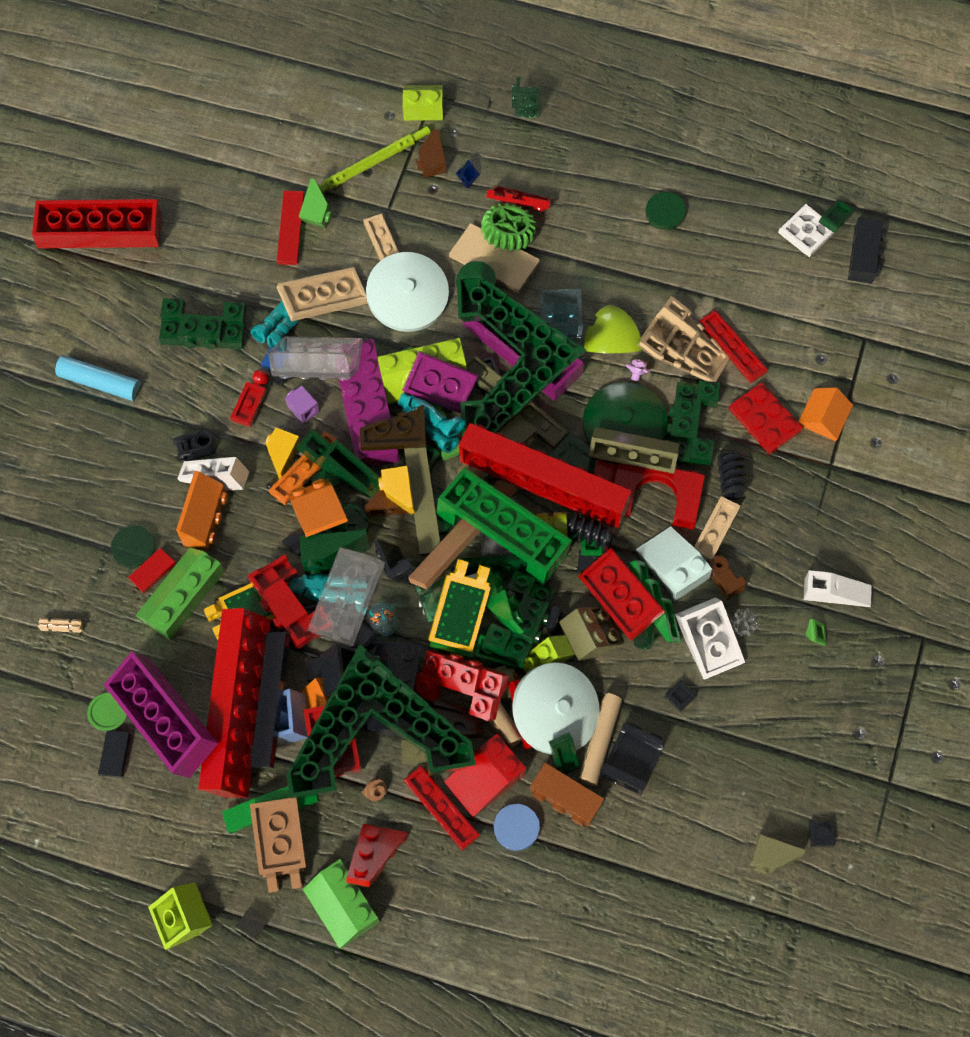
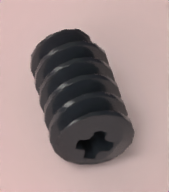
M733 452L720 454L717 456V465L719 467L721 496L728 500L741 499L744 496L742 493L748 491V487L744 486L747 483V479L743 478L746 475V471L742 470L745 467V463L741 462L744 459V455Z
M576 511L569 523L567 534L570 532L571 538H575L578 535L580 542L586 539L588 545L594 542L595 548H599L603 544V551H607L613 542L616 529L614 532L611 531L612 524L603 528L604 521L602 520L596 525L595 517L588 522L587 514L579 518L580 511Z

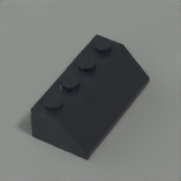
M404 642L377 643L374 658L378 659L412 690L414 689L422 646ZM372 716L361 729L364 732L403 739Z

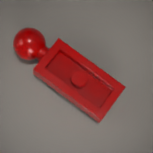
M263 369L256 370L253 373V384L246 382L230 416L232 422L251 428L267 392L265 387H261L269 381V375Z

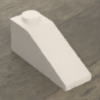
M237 457L184 461L178 480L191 484L194 471H199L222 483L226 491L244 489L249 471Z

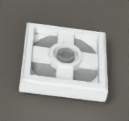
M807 204L788 220L778 232L808 257L814 254L834 234V232L818 223L822 216Z

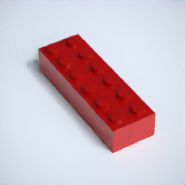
M157 199L36 200L32 237L38 248L159 247L162 211Z

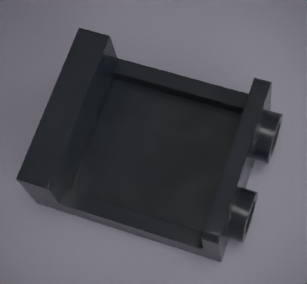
M623 723L608 759L601 769L600 777L642 796L663 751L665 742L662 741L661 736L655 733L647 734L641 731V727L636 724L629 723L628 725Z

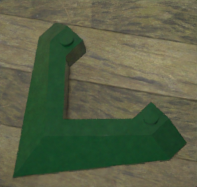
M479 274L457 275L458 318L464 322L485 321L522 355L510 371L504 374L496 383L497 385L482 400L461 402V418L465 420L462 437L469 423L482 425L488 431L496 433L586 351Z
M359 645L311 733L299 751L298 756L286 774L290 799L337 793L334 768L371 716L425 754L428 776L475 766L472 742L455 729L441 714L439 715L431 708L426 701L402 680L398 679L378 659H375L367 652L362 645Z

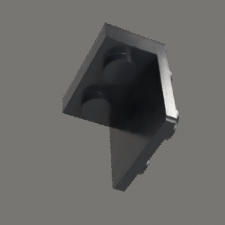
M379 539L374 541L377 548L375 550L376 554L385 566L384 572L386 576L391 580L413 585L408 577L422 562L409 558L404 559L397 545Z

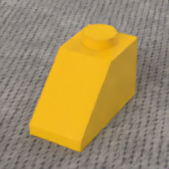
M275 427L273 433H270L266 439V446L280 479L289 470L298 452V449L295 447L299 444L300 439L295 434Z
M402 466L381 470L382 477L378 478L380 491L384 490L387 498L408 513L415 514L408 467Z

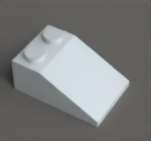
M713 598L675 614L683 637L703 679L745 663L721 600Z

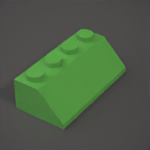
M189 548L135 616L171 641L225 571L221 563L204 551Z

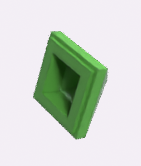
M810 619L805 636L813 642L823 646L826 645L825 624Z

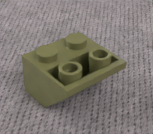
M603 606L577 608L559 622L578 661L593 659L623 645L619 632L615 629L610 615Z

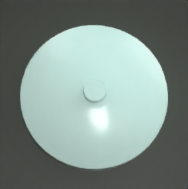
M414 252L395 253L382 259L371 271L366 287L367 302L373 315L385 326L403 332L419 331L435 323L443 314L449 296L448 281L442 269L430 258Z
M548 663L532 669L521 679L513 697L512 707L516 727L523 739L540 752L552 755L548 741L568 732L573 738L575 749L578 750L591 739L595 732L599 715V701L596 691L589 679L581 671L570 665Z

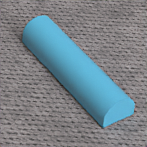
M65 355L60 356L55 368L58 377L134 401L142 384L138 379Z

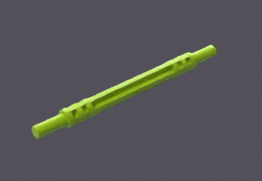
M426 126L413 134H407L405 137L394 141L374 154L324 179V182L319 185L322 192L327 189L329 191L352 177L409 148L417 140L430 134V129Z

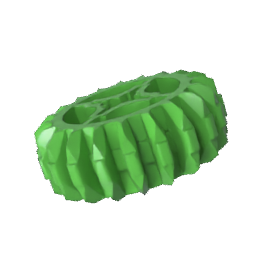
M498 203L496 207L491 206L489 210H486L481 222V233L484 239L488 241V245L494 244L495 249L499 247L502 248V251L509 249L512 252L515 249L519 252L521 248L526 249L528 244H531L536 233V221H534L533 215H529V210L523 211L522 206L515 207V204L510 206L507 203L502 206Z

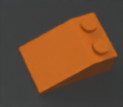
M329 479L316 480L312 483L313 485L305 488L297 487L292 490V493L288 494L295 515L306 537L348 521Z

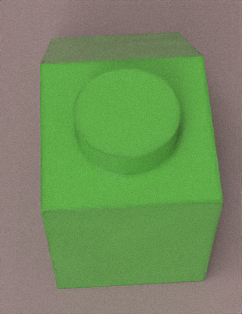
M311 179L299 218L303 222L326 228L327 223L331 222L333 212L319 184L315 179Z

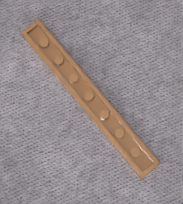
M501 479L492 486L509 498L520 488ZM462 519L408 577L410 583L428 589L480 531Z

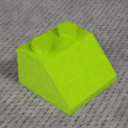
M404 85V121L443 120V85Z
M195 882L171 888L148 907L165 950L202 934L212 926L210 916L207 913Z

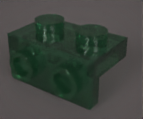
M516 77V85L512 84V108H516L515 116L526 118L539 117L540 87H520L521 77Z

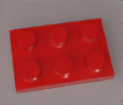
M762 382L730 404L728 408L769 455L802 432L803 429Z

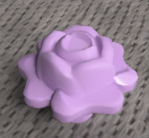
M633 359L631 363L626 364V367L632 372L631 379L639 381L640 375L650 373L651 371L646 368L647 362L640 359Z

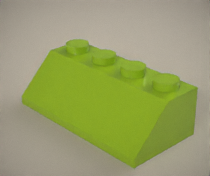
M460 338L377 357L388 405L398 403L401 394L405 392L402 389L418 351L467 370Z

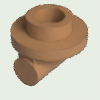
M377 776L368 782L361 793L371 801H378L386 794L387 786Z

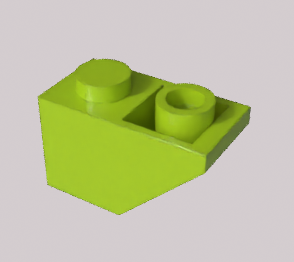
M565 635L548 637L530 651L523 668L527 674L532 669L544 664L564 663L575 654Z

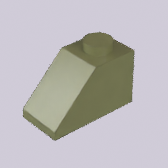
M760 834L756 841L750 866H753L755 871L762 874L773 873L801 859L805 854V850Z

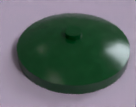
M621 382L603 387L590 398L583 414V431L590 446L595 427L664 440L667 432L668 416L662 401L651 390L635 383Z

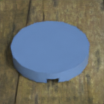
M511 804L501 809L496 815L494 834L498 842L506 849L512 851L527 849L538 838L540 831L539 819L528 806Z

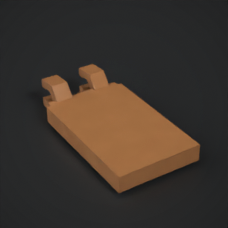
M297 798L250 804L259 875L262 874L263 878L267 877L268 892L279 891L277 875L289 873L292 889L303 887L301 872L305 871L304 868L307 866Z

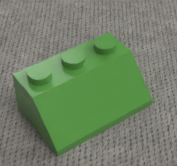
M341 859L322 870L303 888L306 896L340 949L380 923L358 886L346 883L348 870Z

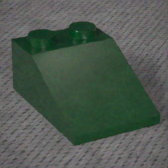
M366 530L315 534L308 537L300 536L301 562L307 576L329 574L370 549Z

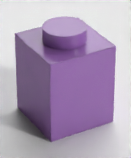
M302 385L298 389L291 390L285 398L287 407L302 424L320 412L318 403Z

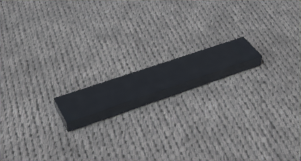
M288 632L267 633L250 766L253 768H274L290 633Z

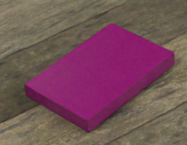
M418 351L402 390L461 414V402L468 400L478 374Z

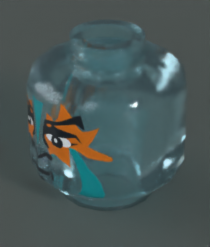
M386 602L376 603L368 612L367 618L375 634L389 636L394 633V630L399 625L396 610L391 604Z

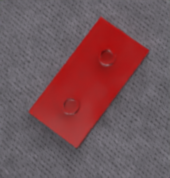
M612 548L608 549L578 575L631 641L665 613V610Z

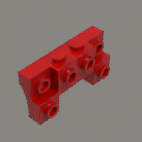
M285 554L272 563L256 569L247 575L249 582L261 597L259 603L266 613L270 612L274 617L272 622L278 630L282 629L284 632L290 633V639L297 649L314 638L319 639L335 628V622L330 620L323 606L307 615L306 610L286 583L297 577L298 572L290 565Z
M428 650L423 670L417 673L413 691L421 698L430 701L439 699L441 686L473 696L469 714L487 721L496 720L499 703L508 685L510 675L484 667L480 661L463 660L464 657L462 655H448L436 650Z

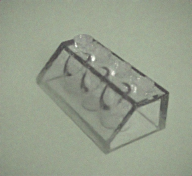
M284 337L268 352L272 376H280L282 379L299 377L300 379L319 377L321 380L329 378L348 380L358 371L363 340L362 338Z
M340 547L307 631L342 645L353 646L385 562L369 555Z

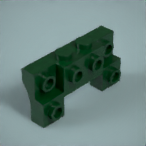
M163 298L160 314L162 321L159 333L161 345H177L187 348L205 347L207 349H243L247 313L245 303L225 302L223 316L184 314L186 306L184 299Z
M699 380L698 384L677 381L674 404H670L669 417H673L672 423H668L666 436H670V442L680 444L676 461L677 465L693 463L711 466L714 441L698 439L697 433L700 407H717L720 383Z
M515 571L508 585L507 592L510 596L514 595L516 599L521 600L518 611L524 619V622H522L524 633L518 634L510 629H505L491 623L483 640L482 648L504 657L513 665L523 668L534 642L538 644L543 632L540 628L542 625H546L550 613H548V610L553 601L555 590L536 584V578Z

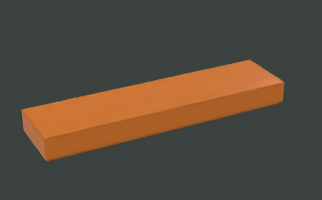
M326 431L321 435L328 443L336 440ZM303 454L269 489V493L286 506L290 501L288 494L292 493V490L297 487H304L311 480L310 478L321 468Z

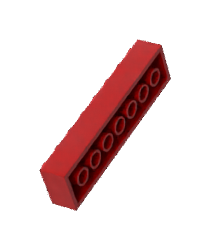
M469 423L458 445L461 463L571 510L580 511L579 513L587 514L590 518L595 517L597 521H604V524H612V527L619 529L629 508L631 490H628V487L620 483L614 484L609 482L604 476L590 474L580 466H571L561 458L555 459L547 456L542 450L528 448L523 442L509 440L505 435L490 432L482 425Z
M246 608L222 609L206 727L219 744L201 764L198 790L225 798H248L252 772V767L250 766L267 633L270 632V619Z

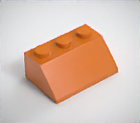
M194 471L176 531L183 546L209 551L210 545H213L216 539L215 528L216 525L221 523V509L227 503L228 493L222 483L199 471Z

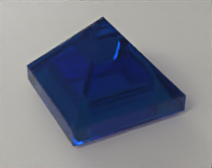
M469 159L455 173L466 188H469L480 175Z

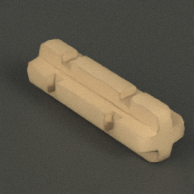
M40 618L38 627L41 631L52 629V631L70 632V630L82 632L83 622L80 619L70 621V619L52 618L51 620L49 618Z

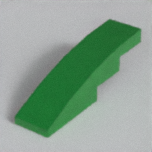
M638 560L630 562L629 565L633 574L665 610V613L653 622L667 642L681 643L672 601L662 598L659 581L650 579L645 562Z
M285 787L222 811L228 833L234 834L253 826L250 804L290 798L289 788ZM318 796L297 798L299 810L320 801Z

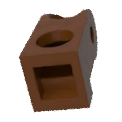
M715 556L711 559L709 566L712 568L710 577L726 600L745 590L746 580L743 576L736 578L730 570L729 563L725 557Z

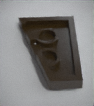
M424 405L407 413L406 411L399 413L394 418L383 419L361 427V451L426 448Z
M422 698L463 736L467 738H479L482 736L486 720L470 715V709Z

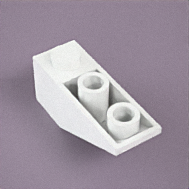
M809 570L804 583V600L870 607L872 585L834 573Z

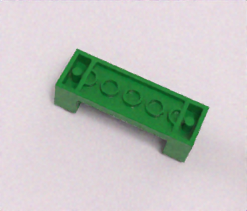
M466 468L461 470L438 498L436 511L438 516L453 526L462 518L528 563L525 574L536 578L535 582L539 585H545L568 555L572 542L571 539Z

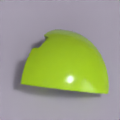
M607 305L595 314L597 320L593 326L588 327L585 335V352L629 353L642 351L636 345L641 338L638 328L633 319L624 310L613 305Z

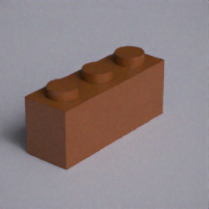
M544 763L530 785V791L533 792L532 796L541 802L546 800L551 803V807L560 814L567 813L572 816L571 820L580 826L585 824L589 827L604 803V798L547 763Z

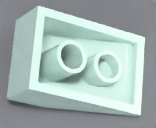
M671 526L635 550L674 602L708 580L712 572V568L702 555Z

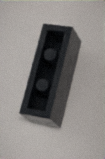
M858 217L853 235L848 273L849 281L872 284L874 278L879 276L881 265L877 264L878 259H881L883 247H880V241L883 242L885 229H882L883 221Z

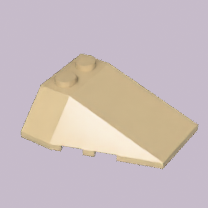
M671 296L651 321L636 345L657 360L705 381L716 382L730 359L729 356L713 338L710 340L702 331L704 327L701 323L697 325L690 317L692 314L690 310Z

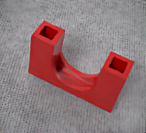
M623 463L618 464L614 484H623L628 487V490H631L629 508L625 516L630 517L636 491L646 483L659 482L667 485L676 497V509L672 526L694 530L705 475L694 470H679L677 467H675L674 473Z

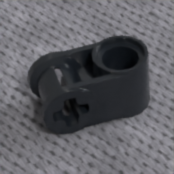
M206 430L188 435H180L173 440L174 445L177 446V461L179 462L210 456L217 449V444L212 434ZM209 441L207 445L202 446L203 442Z

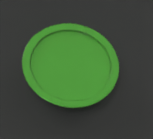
M109 692L96 696L89 704L87 710L88 720L91 725L103 731L117 728L127 717L126 713Z

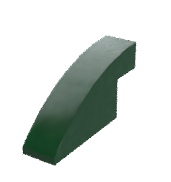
M312 429L295 447L327 473L369 498H372L380 489L378 481L380 477L337 439L328 443Z

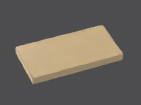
M470 223L450 251L449 257L463 265L473 261H481L490 265L496 274L497 283L519 294L540 264V259L521 249L519 252L515 249L512 252L509 249L502 251V248L499 247L495 249L494 244L488 245V241L484 239L481 233V228Z
M354 267L277 284L278 292L291 321L368 304L366 292Z

